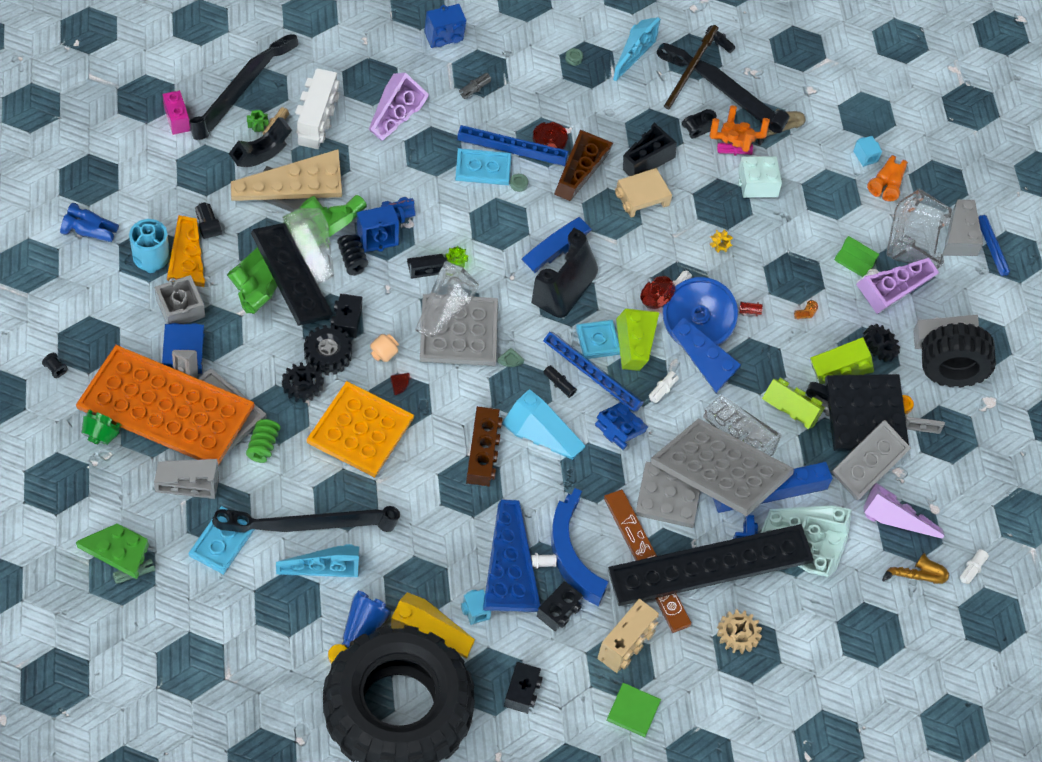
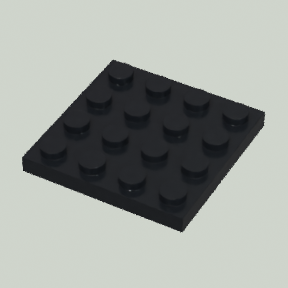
M899 374L827 375L825 377L834 451L853 450L883 420H886L909 445Z

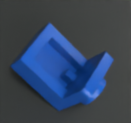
M747 515L745 517L743 532H735L733 539L757 534L758 524L754 521V515Z

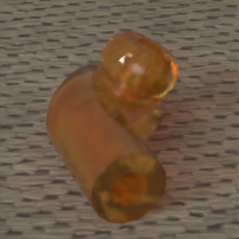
M809 300L804 310L794 311V318H812L818 310V303L814 300Z

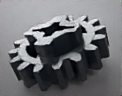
M871 324L863 332V338L869 347V351H871L873 357L877 355L880 361L882 359L885 362L888 360L892 361L900 353V346L897 345L899 341L894 339L895 334H892L890 329L885 330L883 325L879 327L878 324L874 326Z
M300 362V366L292 364V369L286 368V373L282 375L284 394L288 393L289 399L294 396L295 402H298L299 398L302 399L303 403L306 402V398L313 401V395L318 397L319 391H323L324 378L322 377V372H317V366L311 368L310 363L306 366H303L302 362Z

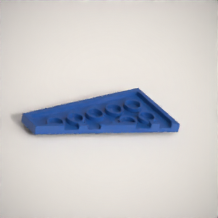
M501 500L497 508L483 610L538 612L540 601L519 500Z

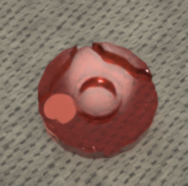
M543 122L536 126L533 131L534 143L564 149L567 144V131L556 122Z
M669 277L654 278L655 281L652 283L648 282L642 289L640 299L648 309H658L668 303L673 297L675 284Z

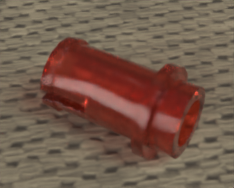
M740 301L739 313L755 314L757 317L762 315L763 304Z

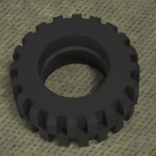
M951 323L944 327L942 325L937 330L933 329L923 340L921 346L922 368L925 375L934 383L937 382L939 385H948V387L953 388L954 386H959V388L967 385L973 386L975 383H981L984 379L989 378L995 370L994 339L987 330L980 326L975 327L974 324L970 323L968 325L964 323Z

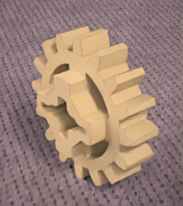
M738 609L735 610L734 614L729 611L726 617L722 616L717 626L719 629L717 636L721 637L720 644L726 643V650L730 647L733 648L732 653L739 650L743 654L745 649L751 652L753 647H757L758 641H760L762 636L759 634L762 627H757L759 620L753 621V614L747 616L745 610L742 614H739Z

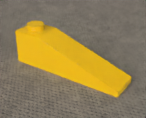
M408 592L400 599L391 618L392 629L404 628V625L418 627L420 632L426 634L432 632L443 638L448 648L456 649L460 656L464 658L468 657L475 641L473 637L426 599Z

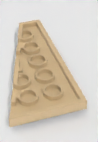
M339 149L231 181V201L301 199L312 196L316 198L342 197Z

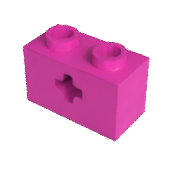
M180 90L162 94L164 109L172 135L190 131L189 117Z

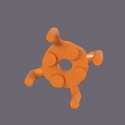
M731 105L728 120L723 124L721 132H718L720 120L716 118L712 120L710 138L722 139L725 143L730 141L733 143L732 146L741 147L744 152H748L755 139L766 138L770 119L763 118L760 132H755L750 128L749 123L741 122L740 124H735L737 107Z

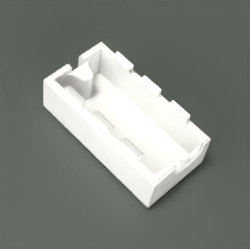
M317 68L313 79L307 78L305 87H309V91L302 92L300 100L305 101L304 105H298L295 112L296 115H300L296 131L298 133V145L319 149L320 143H324L325 129H329V117L333 116L335 110L334 102H338L339 99L337 73Z

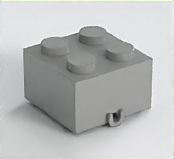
M191 275L177 280L172 278L168 283L154 287L156 301L166 324H186L205 317L204 304Z

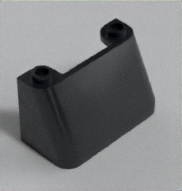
M573 228L568 235V243L570 245L565 255L567 261L559 272L552 269H543L536 276L531 303L558 318L568 315L598 273V266L587 237L576 228Z

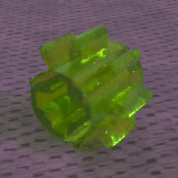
M459 246L449 248V253L445 254L448 260V267L451 266L455 270L461 267L464 268L465 262H468L466 249H462Z

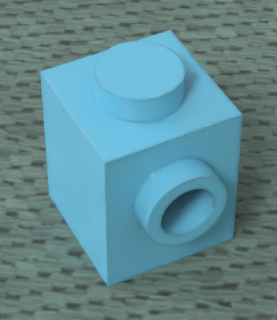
M873 136L858 139L853 152L864 167L877 163L882 150Z
M471 590L464 595L461 609L463 614L467 615L470 625L490 619L491 611L483 610L484 590Z

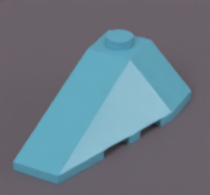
M660 18L641 20L631 28L629 38L615 68L614 81H617L656 42Z
M346 544L277 561L276 574L358 577L359 546Z

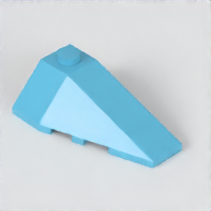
M530 389L515 402L502 422V425L515 436L529 439L538 446L540 444L546 446L551 451L572 460L585 448L584 443L547 403Z

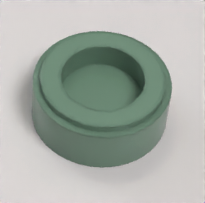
M569 49L566 52L565 60L570 65H579L582 63L583 53L579 49Z
M518 173L511 177L510 187L514 191L522 192L527 189L528 178L525 175Z

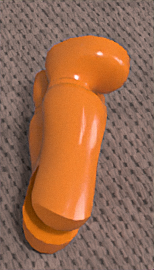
M894 155L890 156L886 164L876 175V178L870 179L867 184L869 192L875 197H879L884 186L887 185L882 195V199L885 201H895L899 198V188L908 164L906 160H902L900 165L895 163L896 156Z

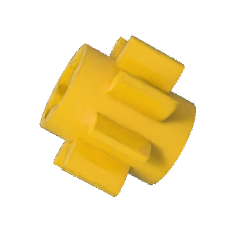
M716 230V233L710 236L713 241L710 243V246L712 248L715 247L718 253L720 250L727 252L729 246H733L730 243L733 237L727 235L728 232L726 230L722 232Z

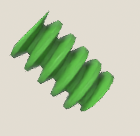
M261 419L256 422L251 441L246 450V455L249 459L259 463L267 462L266 458L271 457L272 453L270 451L274 449L272 444L276 443L275 438L278 437L277 431L281 429L278 423L268 419Z

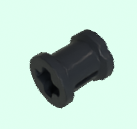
M54 352L48 354L42 360V365L48 367L54 378L61 377L68 369L65 364L59 361L58 355Z

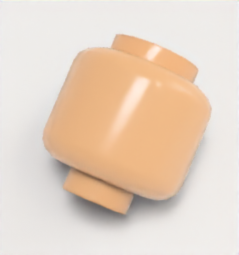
M381 334L370 344L372 349L370 354L376 361L381 359L383 362H388L398 353L397 346L399 344L390 334Z

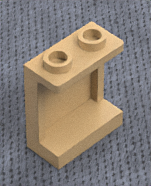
M657 168L620 179L615 188L617 198L621 199L625 212L629 213L630 217H634L637 210L661 203L663 208L670 206L672 194Z

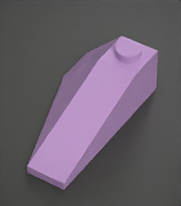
M407 73L393 74L384 89L369 130L377 138L384 140L402 122L407 121L414 112L421 109L429 94Z
M877 483L873 485L864 505V513L868 519L873 522L877 520L882 524L938 538L944 537L943 529L924 515L920 514L917 516L915 510L910 505L900 504L896 499L897 496Z

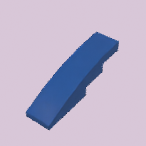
M578 217L538 244L522 258V261L535 274L547 262L550 264L562 252L564 254L568 252L570 245L568 243V235L573 228L580 230L585 235L592 229Z

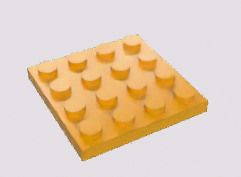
M346 381L308 436L307 443L375 478L413 421L414 414Z

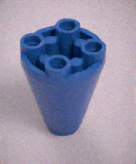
M358 590L352 599L342 645L348 648L350 642L362 634L370 635L375 633V629L380 628L391 615L392 610L386 607V603L377 598L373 601L368 598L369 596L366 593Z

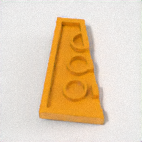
M178 215L167 281L172 278L177 280L191 275L195 286L204 287L205 280L203 277L197 218Z

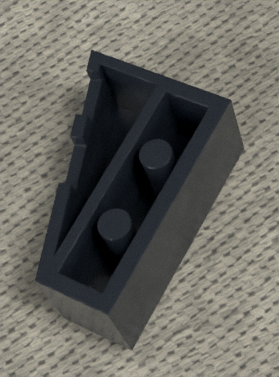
M654 122L651 125V129L642 135L638 143L635 142L623 155V171L628 176H633L665 164L676 158L677 142Z

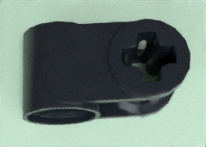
M706 109L697 114L690 115L682 121V126L688 130L691 139L711 131L712 120L717 117L716 112Z

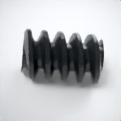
M356 234L343 235L337 239L346 272L349 275L356 276L364 271V268L368 265V260L366 259L360 236Z

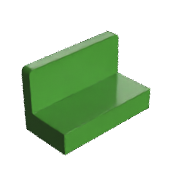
M848 236L834 260L863 277L867 274L868 270L875 266L879 254Z

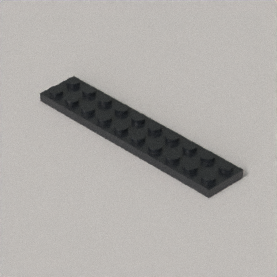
M802 524L610 566L608 567V572L618 606L636 603L638 599L645 601L813 563L814 559Z

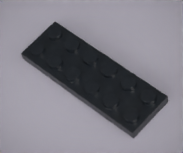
M286 223L253 229L251 235L297 325L300 326L331 318L333 314Z

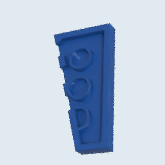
M683 318L671 331L678 343L689 355L691 361L702 373V376L710 384L715 394L741 367L740 363L687 319Z

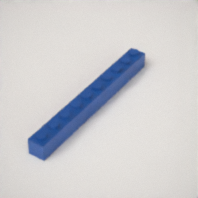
M460 125L457 138L459 141L562 166L566 165L569 152Z
M549 331L543 342L633 412H637L644 402L557 334Z

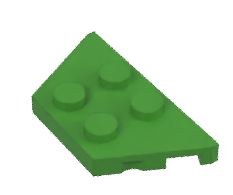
M116 523L78 540L76 545L82 551L137 579L139 576L138 570L140 564H143L144 554L147 552L149 542L147 538Z

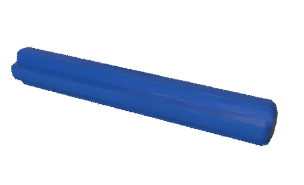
M987 215L978 216L980 229L1001 276H1007L1010 269Z

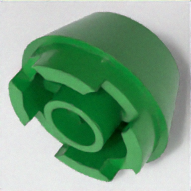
M88 410L86 416H83L81 433L88 437V441L96 445L99 443L108 445L119 434L118 431L121 424L117 423L114 425L111 418L98 412L96 415H93V411Z

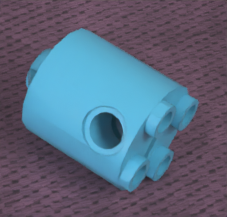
M144 219L135 223L129 232L133 262L138 268L145 270L147 273H154L156 270L163 268L170 260L167 229L163 223L154 219Z

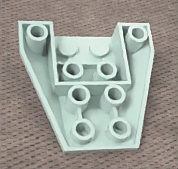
M833 505L770 509L761 533L802 524L814 560L813 563L798 567L808 573L829 577L837 570L846 545L852 510Z

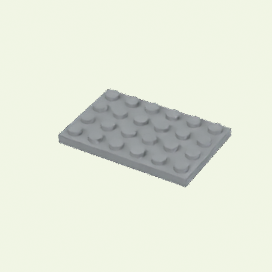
M699 418L651 458L652 465L745 516L750 514L792 476L794 468Z

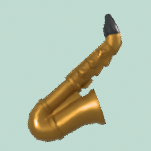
M923 553L915 565L921 571L903 567H890L885 572L882 581L885 582L892 575H897L915 580L933 582V584H943L948 581L949 572L943 565L931 561Z

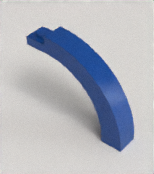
M574 488L572 494L568 493L564 502L559 500L555 510L551 529L552 553L556 555V565L565 581L581 593L584 599L599 607L609 581L591 572L580 561L572 547L569 535V522L582 493L581 490Z

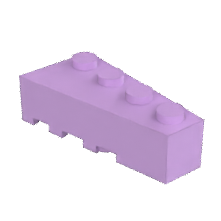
M926 258L892 270L865 276L856 285L876 314L931 280L939 271L932 261Z

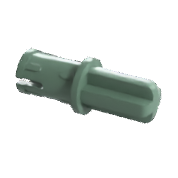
M151 559L140 564L139 576L155 571L154 565L145 568L153 564ZM120 570L113 573V579L116 584L133 579L132 576Z

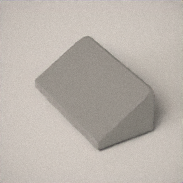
M173 350V369L198 379L197 352L194 350Z
M905 417L907 430L940 434L945 425L943 421Z

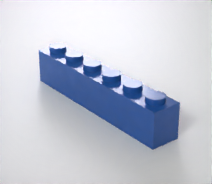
M823 462L794 468L793 475L761 504L828 490L833 478L827 463ZM713 498L718 513L734 510Z

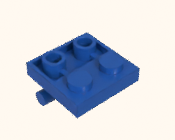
M621 402L601 411L597 416L598 421L595 423V426L603 432V435L622 450L628 446L627 441L645 433L648 428L641 418L633 414Z

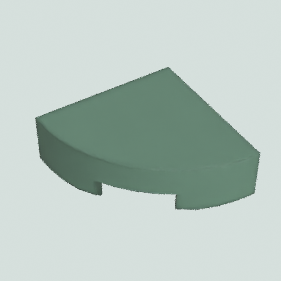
M510 348L498 358L497 362L506 367H516L524 363V358Z

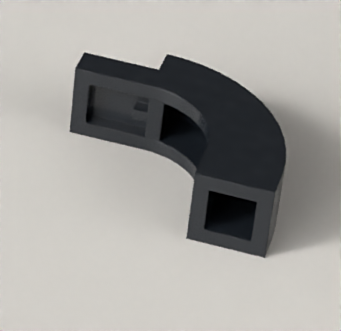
M278 117L270 129L259 139L250 142L238 140L229 152V155L239 167L259 165L276 156L287 145L285 139L292 129L284 118Z

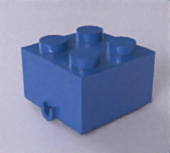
M460 4L442 5L439 9L427 11L424 33L431 48L463 41L466 18Z
M393 205L357 212V235L360 236L364 252L374 250L382 252L384 248L399 245V220Z

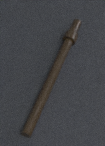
M713 25L708 34H705L702 44L664 104L666 109L669 110L705 50L708 46H711L714 41L713 37L719 29L718 26Z

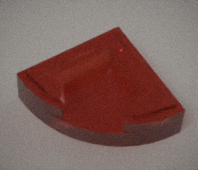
M409 373L390 376L394 395L402 393L408 387Z

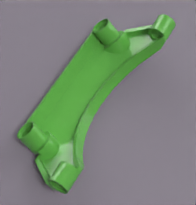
M355 195L345 205L327 208L323 207L315 196H312L283 223H286L304 258L318 245L352 222L357 217V212L363 211L367 204L362 197ZM258 247L227 274L236 288L241 290L238 296L246 313L255 314L271 299L277 288V284Z

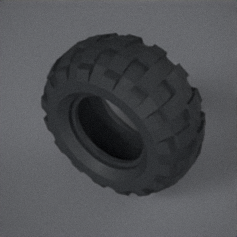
M404 625V628L392 629L391 626L376 628L373 634H362L350 642V646L345 651L339 652L331 664L329 674L325 678L323 713L326 728L331 739L337 742L341 752L353 762H440L444 758H450L459 748L463 738L468 734L475 705L474 683L471 673L465 668L464 659L456 649L448 648L443 638L432 632H429V634L420 632L418 627ZM392 675H404L418 680L428 689L433 699V705L423 718L412 724L391 725L377 719L370 712L364 697L369 688L378 680Z

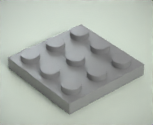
M646 461L635 515L693 528L700 490Z

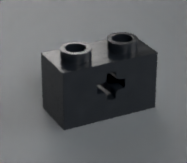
M340 293L339 301L335 300L334 311L336 316H332L331 325H334L336 330L339 327L342 328L343 333L345 331L348 333V337H357L363 297Z
M517 661L506 694L504 707L528 714L530 707L534 708L537 695H534L536 688L540 689L543 677L539 676L541 668Z

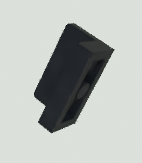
M443 254L407 259L411 279L447 274L448 260Z

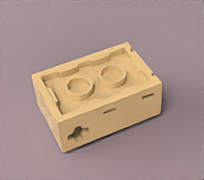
M638 599L603 640L597 659L616 673L621 668L625 670L631 662V656L633 654L637 655L644 646L642 643L646 639L649 641L655 634L656 630L654 629L659 623L657 621L659 613L641 599Z

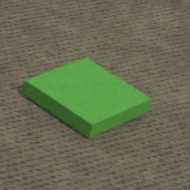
M623 683L606 721L645 737L661 699Z

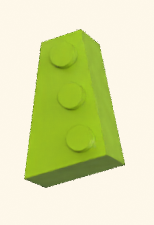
M625 308L616 318L622 369L640 371L649 361L659 312Z
M863 337L810 358L812 368L820 384H825V377L827 375H864L874 372L872 356Z
M781 377L779 380L773 379L762 399L778 410L789 414L792 419L801 421L805 424L806 428H813L825 409L822 406L823 402L815 397L810 399L805 396L806 392L798 387L793 389L788 386L790 383Z

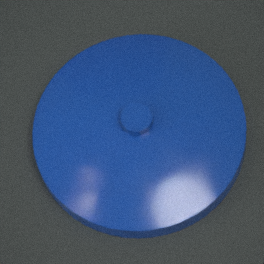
M695 277L679 283L670 291L667 301L663 306V321L668 334L676 343L678 341L671 331L685 318L720 346L735 330L738 320V307L733 294L724 284L711 278Z

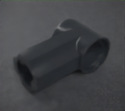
M206 202L199 203L195 207V212L199 220L202 238L206 239L222 235L219 220L215 218L211 205Z

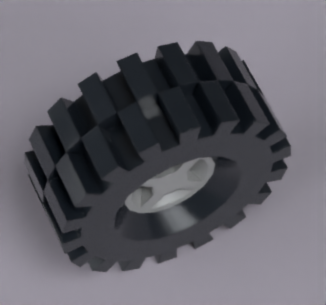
M323 325V329H320L318 326L315 328V332L311 330L309 337L306 336L304 342V359H306V364L310 363L311 368L317 366V372H325L327 376H329V372H333V375H335L337 370H340V372L344 371V366L348 367L349 361L352 359V341L350 337L348 338V333L346 331L343 333V329L340 327L336 330L334 325H331V328Z

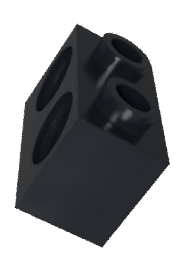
M564 581L538 608L536 617L554 631L559 627L563 628L569 622L570 615L578 613L582 608L583 595ZM568 598L572 600V602L568 603L565 602L563 599ZM556 612L559 614V616L555 617L552 616L550 613Z

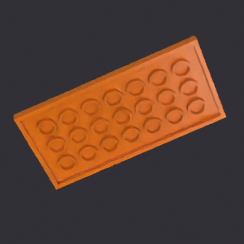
M115 345L76 403V407L86 413L88 410H92L93 415H96L97 412L111 418L114 425L120 423L121 428L196 460L217 459L219 465L253 410L254 402Z

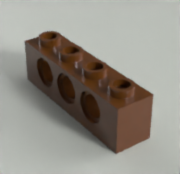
M476 407L466 484L490 487V480L495 479L496 468H492L493 462L497 463L498 457L495 445L499 446L500 434H497V428L501 429L503 418L499 417L500 409Z

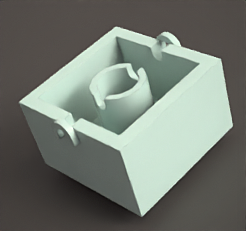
M777 156L741 157L738 170L740 178L738 185L742 189L743 198L778 197L782 181Z

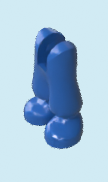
M71 203L67 214L64 215L60 233L67 235L72 229H75L78 235L112 242L114 239L113 233L118 231L119 225L100 217L90 210L80 209L76 203Z

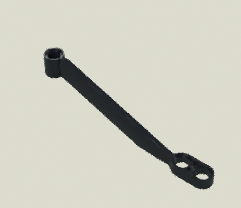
M289 34L270 44L268 49L250 59L203 116L194 117L189 120L193 139L202 140L207 138L209 132L214 129L274 56L283 55L299 45L297 35Z
M662 43L656 51L659 58L678 66L689 65L693 58L685 50L668 43ZM699 60L694 68L697 73L761 123L763 118L770 119L768 127L772 132L781 133L790 119L787 112L771 110L719 68Z
M386 506L383 510L374 509L254 519L246 512L219 509L215 512L212 523L217 529L235 532H246L251 529L293 532L378 525L380 530L391 532L400 518V511L394 506ZM217 517H225L227 522H220ZM243 519L247 522V524L241 525L238 523L237 520Z

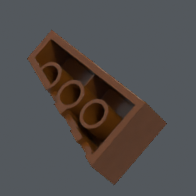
M580 129L554 195L571 201L609 155L613 142Z

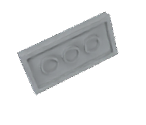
M883 420L831 473L856 500H859L911 447L886 420Z

